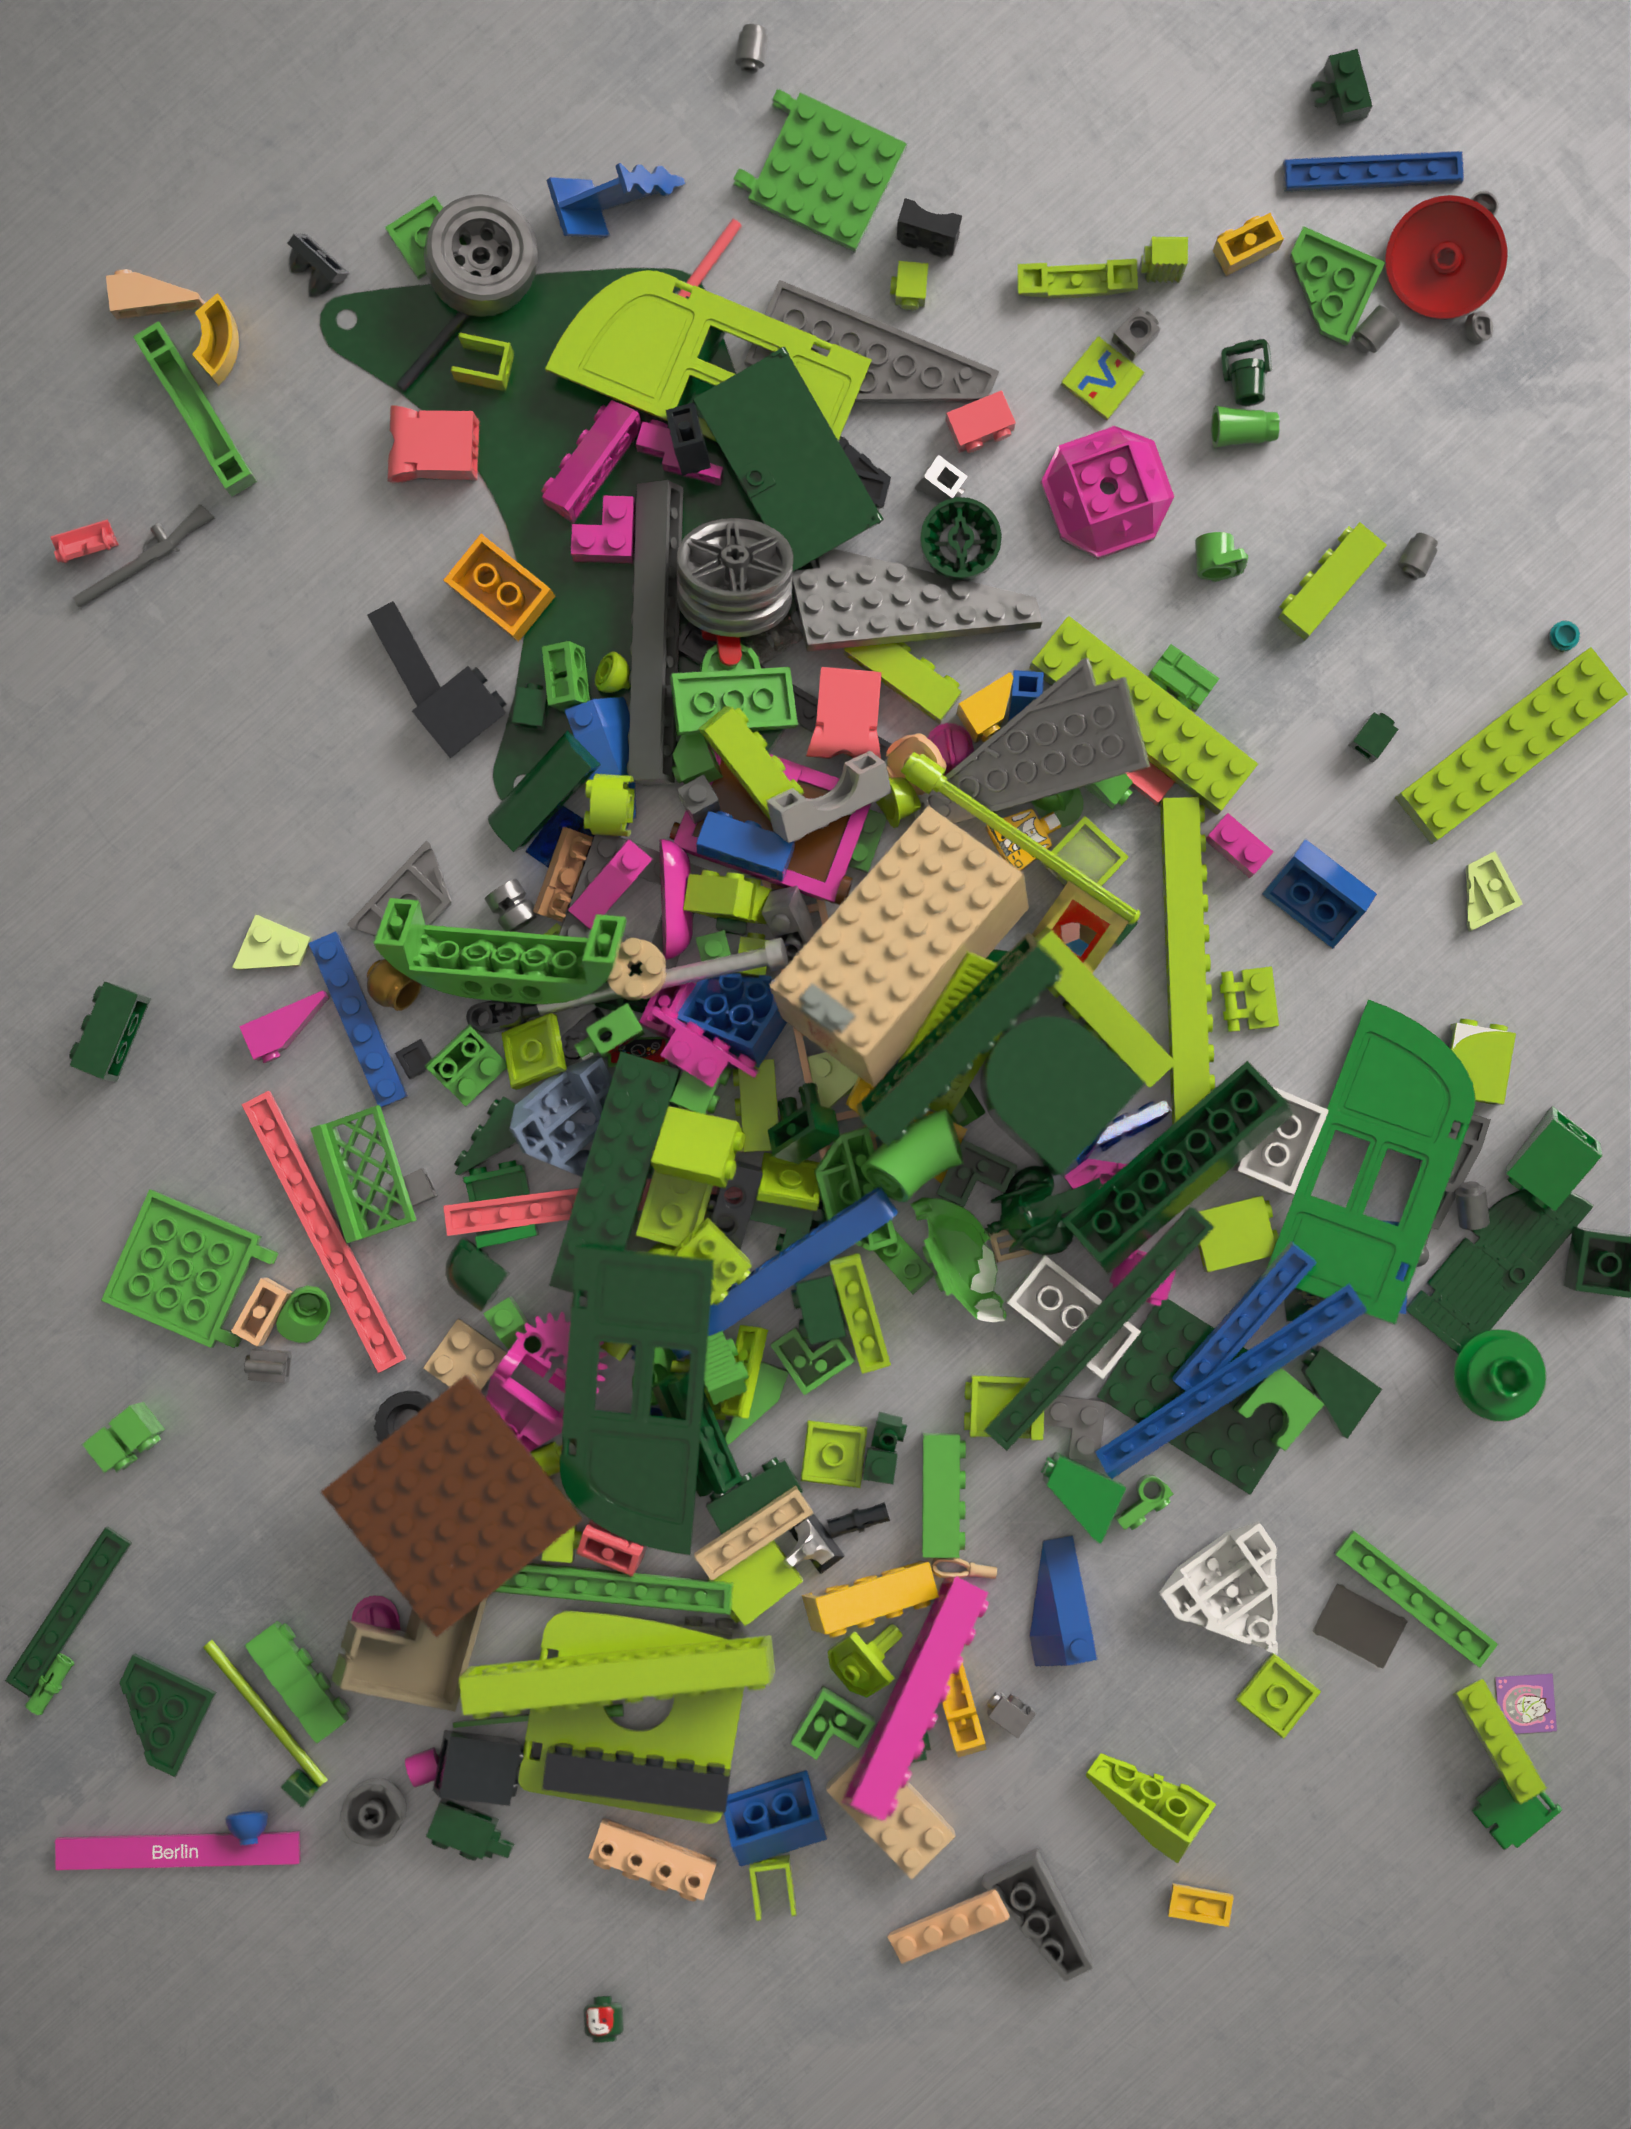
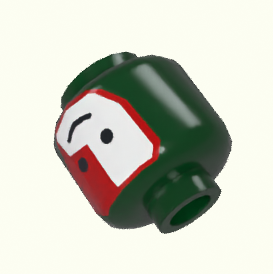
M612 1996L593 1997L594 2003L586 2005L583 2011L585 2035L591 2037L594 2043L617 2041L616 2036L622 2034L624 2029L622 2005L618 2002H612Z

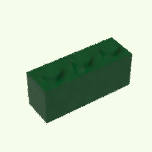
M774 1457L761 1465L763 1471L752 1476L751 1472H748L742 1476L743 1480L737 1483V1486L722 1494L715 1495V1492L709 1495L711 1501L706 1503V1508L721 1534H724L794 1486L798 1488L800 1493L803 1492V1488L786 1458L779 1461L777 1457Z

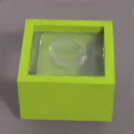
M1086 816L1051 851L1101 887L1129 858ZM1041 863L1063 885L1066 886L1069 880L1055 872L1053 869H1051L1044 863Z

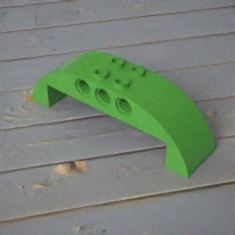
M390 898L374 941V946L384 959L404 975L426 987L443 993L482 1000L556 1004L580 999L593 993L604 984L614 968L627 921L626 917L596 915L589 938L425 925L419 900Z

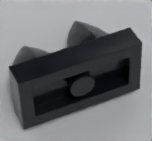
M293 234L287 244L292 248L289 255L290 272L298 273L308 269L311 265L314 267L308 283L309 297L325 293L335 283H343L349 275L345 268L307 234Z

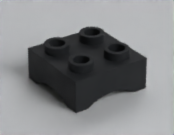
M905 198L897 222L896 239L900 240L902 245L909 248L920 246L929 249V252L935 256L946 257V255L953 257L960 235L959 229L962 215L956 213H931L921 208L915 201Z

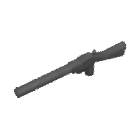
M199 504L169 537L160 523L153 525L150 530L154 537L144 543L142 547L143 553L138 555V558L72 597L74 602L82 610L83 605L157 560L163 559L173 551H180L176 546L190 532L210 522L215 517ZM156 539L158 544L145 551L146 545Z

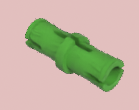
M57 1654L56 1659L45 1676H40L38 1680L39 1685L25 1704V1707L36 1715H42L54 1694H58L62 1689L61 1683L75 1662L64 1654Z

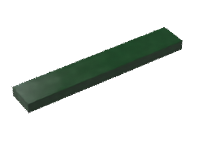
M108 1526L104 1528L9 1673L5 1682L28 1697L33 1695L39 1685L38 1680L40 1676H45L56 1659L57 1654L62 1652L132 1542Z

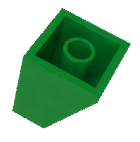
M1552 1106L1507 1165L1506 1174L1509 1176L1507 1180L1517 1189L1522 1190L1525 1188L1532 1193L1533 1196L1531 1198L1542 1208L1550 1207L1556 1211L1602 1157L1601 1144Z
M1057 1452L1054 1453L1052 1458L1047 1456L1041 1469V1473L1044 1476L1043 1481L1090 1536L1101 1544L1126 1487L1121 1482L1111 1479Z

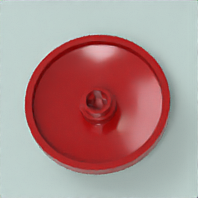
M1456 195L1433 197L1411 208L1395 226L1386 249L1387 275L1396 295L1413 311L1435 319L1462 317L1483 306L1499 288L1505 275L1508 261L1505 234L1495 216L1480 203Z

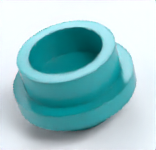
M1560 621L1551 628L1549 639L1554 648L1560 651H1568L1578 644L1580 631L1574 623Z

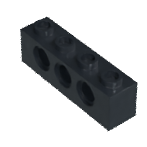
M734 1160L736 1162V1171L733 1179H728L726 1188L718 1187L716 1195L711 1193L706 1211L711 1212L709 1219L741 1250L763 1172L759 1166ZM738 1187L741 1189L742 1194L738 1199L730 1200L725 1196L727 1189ZM722 1216H730L734 1220L733 1224L728 1228L719 1227L717 1221Z

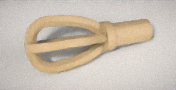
M934 1558L932 1561V1572L941 1578L957 1576L959 1578L982 1577L996 1579L997 1567L977 1565L973 1562L968 1563L959 1558ZM945 1561L962 1565L967 1570L962 1572H943L937 1569V1564Z

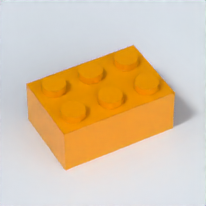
M483 534L477 537L443 580L453 591L517 642L521 640L555 597V594L547 585Z

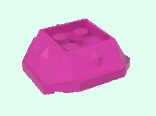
M1112 426L1059 445L1041 480V486L1060 538L1087 552V554L1096 559L1154 540L1174 499L1172 488L1154 440L1117 426ZM1105 482L1114 485L1116 492L1110 495L1105 494L1101 491L1100 485Z

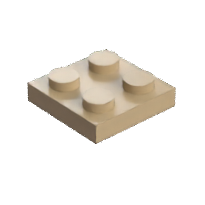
M458 1318L423 1369L449 1387L468 1374L480 1391H482L508 1352Z

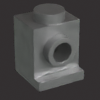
M938 455L914 489L918 492L922 490L935 501L941 503L951 498L961 497L965 491L961 485L967 476Z
M996 1691L986 1705L989 1708L987 1711L988 1717L1016 1738L1020 1737L1036 1715L1035 1710L1031 1706L1024 1710L1025 1703L1011 1693L1007 1697L1003 1693Z

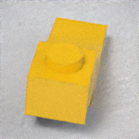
M962 1662L957 1674H951L947 1683L950 1686V1691L942 1703L958 1758L987 1750Z

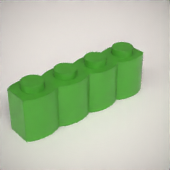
M276 1621L248 1642L245 1647L264 1671L271 1684L281 1694L291 1711L300 1720L310 1737L318 1743L349 1719L347 1714L349 1708L341 1697L335 1698L329 1690L331 1683L322 1672L317 1673L311 1665L313 1659L309 1652L303 1647L301 1649L297 1647L293 1641L295 1634L286 1623L281 1624L279 1621Z

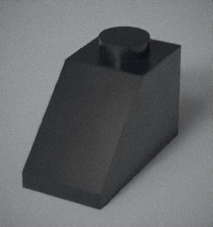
M695 402L666 410L672 444L682 476L711 468Z

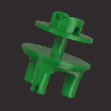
M1495 1329L1474 1336L1462 1347L1454 1365V1384L1459 1398L1470 1411L1487 1420L1510 1421L1525 1415L1538 1403L1545 1389L1546 1368L1540 1352L1530 1340L1513 1331Z

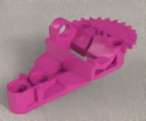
M551 1312L548 1313L547 1323H544L539 1316L535 1317L537 1326L535 1328L525 1323L524 1326L527 1333L517 1332L515 1334L519 1339H517L490 1377L486 1398L529 1452L562 1433L564 1407L559 1412L510 1376L521 1362L543 1378L553 1364L549 1360L552 1355L557 1357L562 1354L565 1357L563 1363L566 1367L564 1369L557 1368L548 1382L565 1393L570 1321H565L564 1312L560 1313L558 1321L554 1320ZM529 1336H536L541 1340L542 1347L537 1353H529L524 1347V1342ZM599 1352V1359L608 1356L607 1352ZM599 1362L598 1370L608 1369V1365ZM598 1374L597 1381L604 1382L605 1378Z

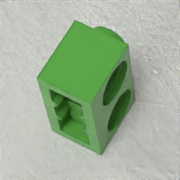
M570 641L543 646L542 653L548 705L565 712V709L590 701L585 649Z

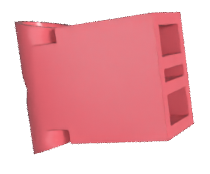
M390 406V432L393 435L394 443L388 456V482H407L419 477L423 479L477 480L479 420L473 411L419 410L417 412L401 406Z
M821 667L816 727L806 754L807 757L832 758L844 753L852 758H856L871 751L881 759L877 722L882 672Z

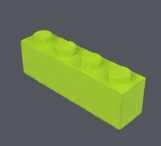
M1361 522L1354 529L1348 526L1337 539L1341 542L1335 551L1329 548L1318 561L1322 565L1315 574L1309 571L1298 584L1302 587L1301 591L1296 596L1290 593L1279 606L1283 612L1279 615L1278 619L1304 641L1387 546Z
M904 642L844 648V656L865 671L882 672L881 682L939 725L961 697L962 691L958 689L960 684L948 675H945L944 678L934 671L936 667L930 661L923 657L919 660L910 654L912 649Z
M725 706L698 729L771 822L767 800L791 788L801 795L804 791L794 779L789 780L783 773L786 768L780 759L775 755L773 757L769 755L765 749L768 745L764 738L757 731L752 733L746 725L749 719L738 707L734 709L733 707Z
M1478 1679L1453 1693L1515 1803L1522 1804L1547 1790L1484 1679Z

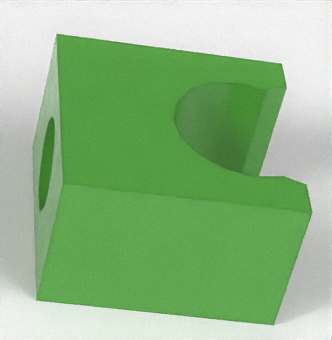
M1280 1368L1251 1387L1235 1406L1234 1410L1241 1416L1248 1418L1252 1416L1255 1409L1261 1404L1267 1402L1277 1404L1282 1410L1284 1419L1280 1431L1273 1436L1272 1442L1280 1449L1286 1451L1325 1404L1284 1369Z

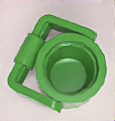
M1212 532L1200 535L1195 539L1198 577L1217 582L1238 576L1244 572L1248 562V555L1245 553L1244 548L1235 549L1234 536L1232 534Z

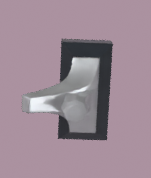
M814 1512L789 1529L797 1544L792 1552L783 1560L788 1569L810 1559L818 1572L822 1574L845 1557L842 1550L832 1539Z

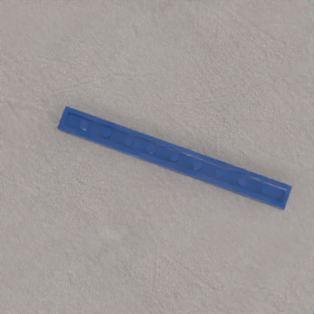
M1350 1284L1346 1285L1097 1450L1095 1453L1106 1474L1111 1479L1115 1478L1365 1313L1367 1309Z

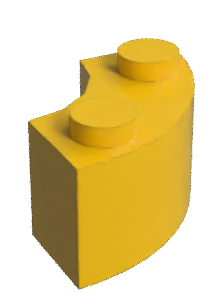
M216 293L195 312L201 322L202 336L199 346L192 355L219 386L227 378L235 364L239 348V336L233 315L223 299Z

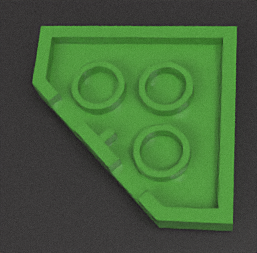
M1303 226L1290 254V259L1319 333L1347 346L1385 262Z

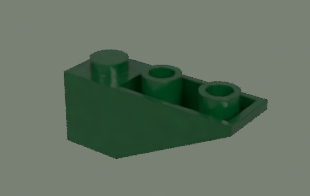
M504 1096L500 1101L498 1099L494 1100L487 1111L490 1118L484 1126L479 1124L470 1138L474 1143L469 1151L463 1150L456 1159L454 1165L458 1168L455 1174L462 1176L469 1172V1170L478 1167L518 1144L510 1130L516 1105L515 1102Z

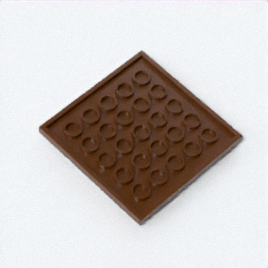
M468 1374L463 1376L321 1491V1494L436 1638L583 1520Z

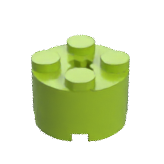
M595 774L593 779L587 780L586 798H591L590 810L585 811V829H591L593 835L630 836L631 830H626L627 823H633L635 791L628 788V782H634L633 776Z

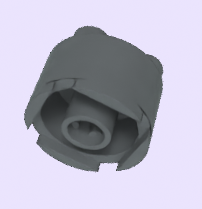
M384 1778L368 1779L361 1782L350 1792L343 1803L340 1822L344 1833L351 1841L366 1845L367 1847H377L387 1843L395 1836L406 1817L404 1796L398 1787ZM370 1808L379 1811L377 1817L375 1814L371 1816L368 1814Z

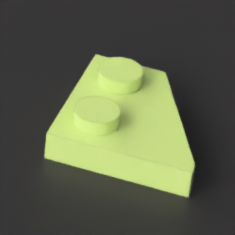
M1495 851L1466 866L1467 928L1469 932L1523 905Z
M255 914L233 968L244 970L301 966L312 938Z
M827 1052L809 1056L807 1059L813 1083L818 1086L821 1106L832 1109L831 1107L842 1097H846L852 1091L859 1076Z

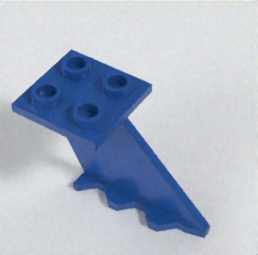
M621 163L615 165L618 178L594 187L592 180L550 177L546 181L564 236L607 238L610 235L602 210L658 193L667 197L672 193L673 189L685 185V180L682 177L671 175L663 166L655 167L653 172L650 173L643 165L637 164L633 167L632 172H629Z

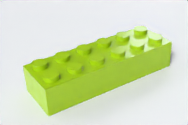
M1046 926L1035 938L1056 958L1064 969L1060 973V980L1048 990L1056 998L1062 995L1066 1000L1062 1005L1076 1020L1082 1016L1087 1022L1083 1027L1091 1032L1099 1041L1103 1039L1107 1043L1106 1047L1121 1061H1124L1151 1088L1176 1062L1057 935Z

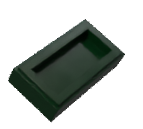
M297 1768L280 1786L301 1808L319 1790L317 1785L300 1768Z

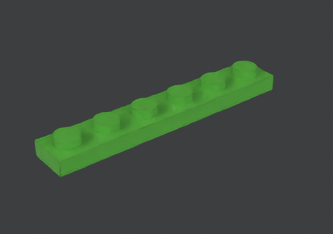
M1351 1530L1334 1552L1336 1556L1477 1667L1481 1668L1498 1646V1643L1354 1530Z

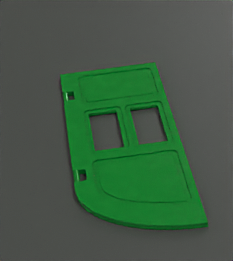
M1368 999L1327 1110H1329L1307 1161L1267 1266L1268 1268L1292 1241L1316 1261V1264L1298 1283L1295 1289L1327 1299L1350 1284L1367 1309L1364 1314L1394 1325L1397 1322L1475 1108L1474 1086L1465 1066L1440 1038L1418 1022L1385 1005ZM1454 1122L1461 1124L1456 1139L1448 1137ZM1335 1131L1370 1142L1346 1208L1311 1196ZM1387 1149L1422 1161L1398 1226L1364 1215ZM1401 1263L1409 1265L1403 1281L1396 1279Z

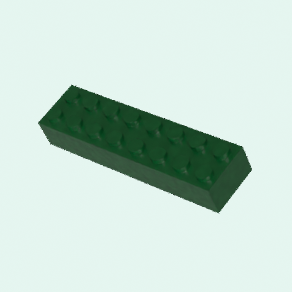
M1028 932L997 963V966L856 1105L861 1121L887 1146L893 1140L895 1142L899 1141L907 1133V1126L914 1119H921L930 1108L928 1105L936 1097L942 1098L952 1086L950 1083L958 1075L964 1076L972 1068V1061L980 1053L982 1055L986 1054L994 1046V1039L1002 1031L1004 1033L1008 1032L1016 1024V1017L1024 1009L1026 1011L1030 1010L1038 1002V995L1046 987L1050 989L1060 980V973L1064 969L1056 958Z
M620 1052L549 1286L573 1293L575 1247L577 1245L626 1250L652 1167V1156L668 1107L671 1105L670 1100L675 1091L681 1069ZM581 1290L580 1296L587 1297L588 1291Z
M1246 1061L1067 1215L1062 1222L1105 1272L1109 1274L1294 1114L1287 1101Z

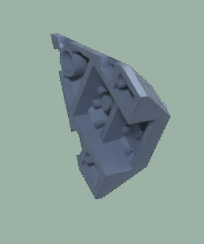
M599 1056L567 1066L566 1071L549 1077L515 1105L510 1130L523 1153L577 1176H583L612 1081L606 1065Z

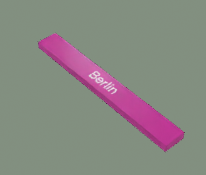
M300 1831L263 1832L258 1837V1843L251 1845H240L239 1839L231 1833L58 1837L55 1839L56 1870L299 1864L301 1862Z

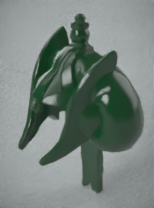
M1041 1166L1025 1167L1012 1177L1003 1195L991 1200L992 1204L1001 1203V1216L999 1221H994L990 1225L987 1224L985 1230L991 1235L999 1233L1001 1230H1007L1015 1240L1009 1248V1253L1021 1247L1039 1255L1061 1253L1073 1241V1234L1062 1222V1214L1077 1208L1103 1184L1100 1178H1097L1073 1190L1068 1189L1066 1192L1051 1196L1054 1189V1178L1051 1173Z

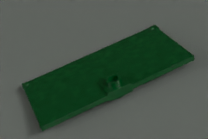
M786 347L780 348L771 355L693 398L695 405L762 522L782 534L790 544L793 553V572L884 520L789 356Z

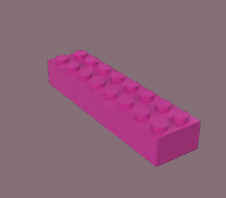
M957 1576L943 1580L938 1591L939 1597L933 1601L841 1801L842 1804L874 1820L885 1821L886 1817L891 1818L898 1804V1800L895 1797L899 1788H905L911 1776V1771L908 1770L913 1759L917 1760L924 1748V1743L921 1740L925 1731H931L936 1722L937 1714L934 1713L939 1702L943 1703L950 1691V1686L947 1683L951 1674H957L962 1665L963 1657L960 1655L964 1646H969L975 1636L976 1629L973 1626L977 1617L982 1618L988 1608L989 1601L986 1600L988 1592Z

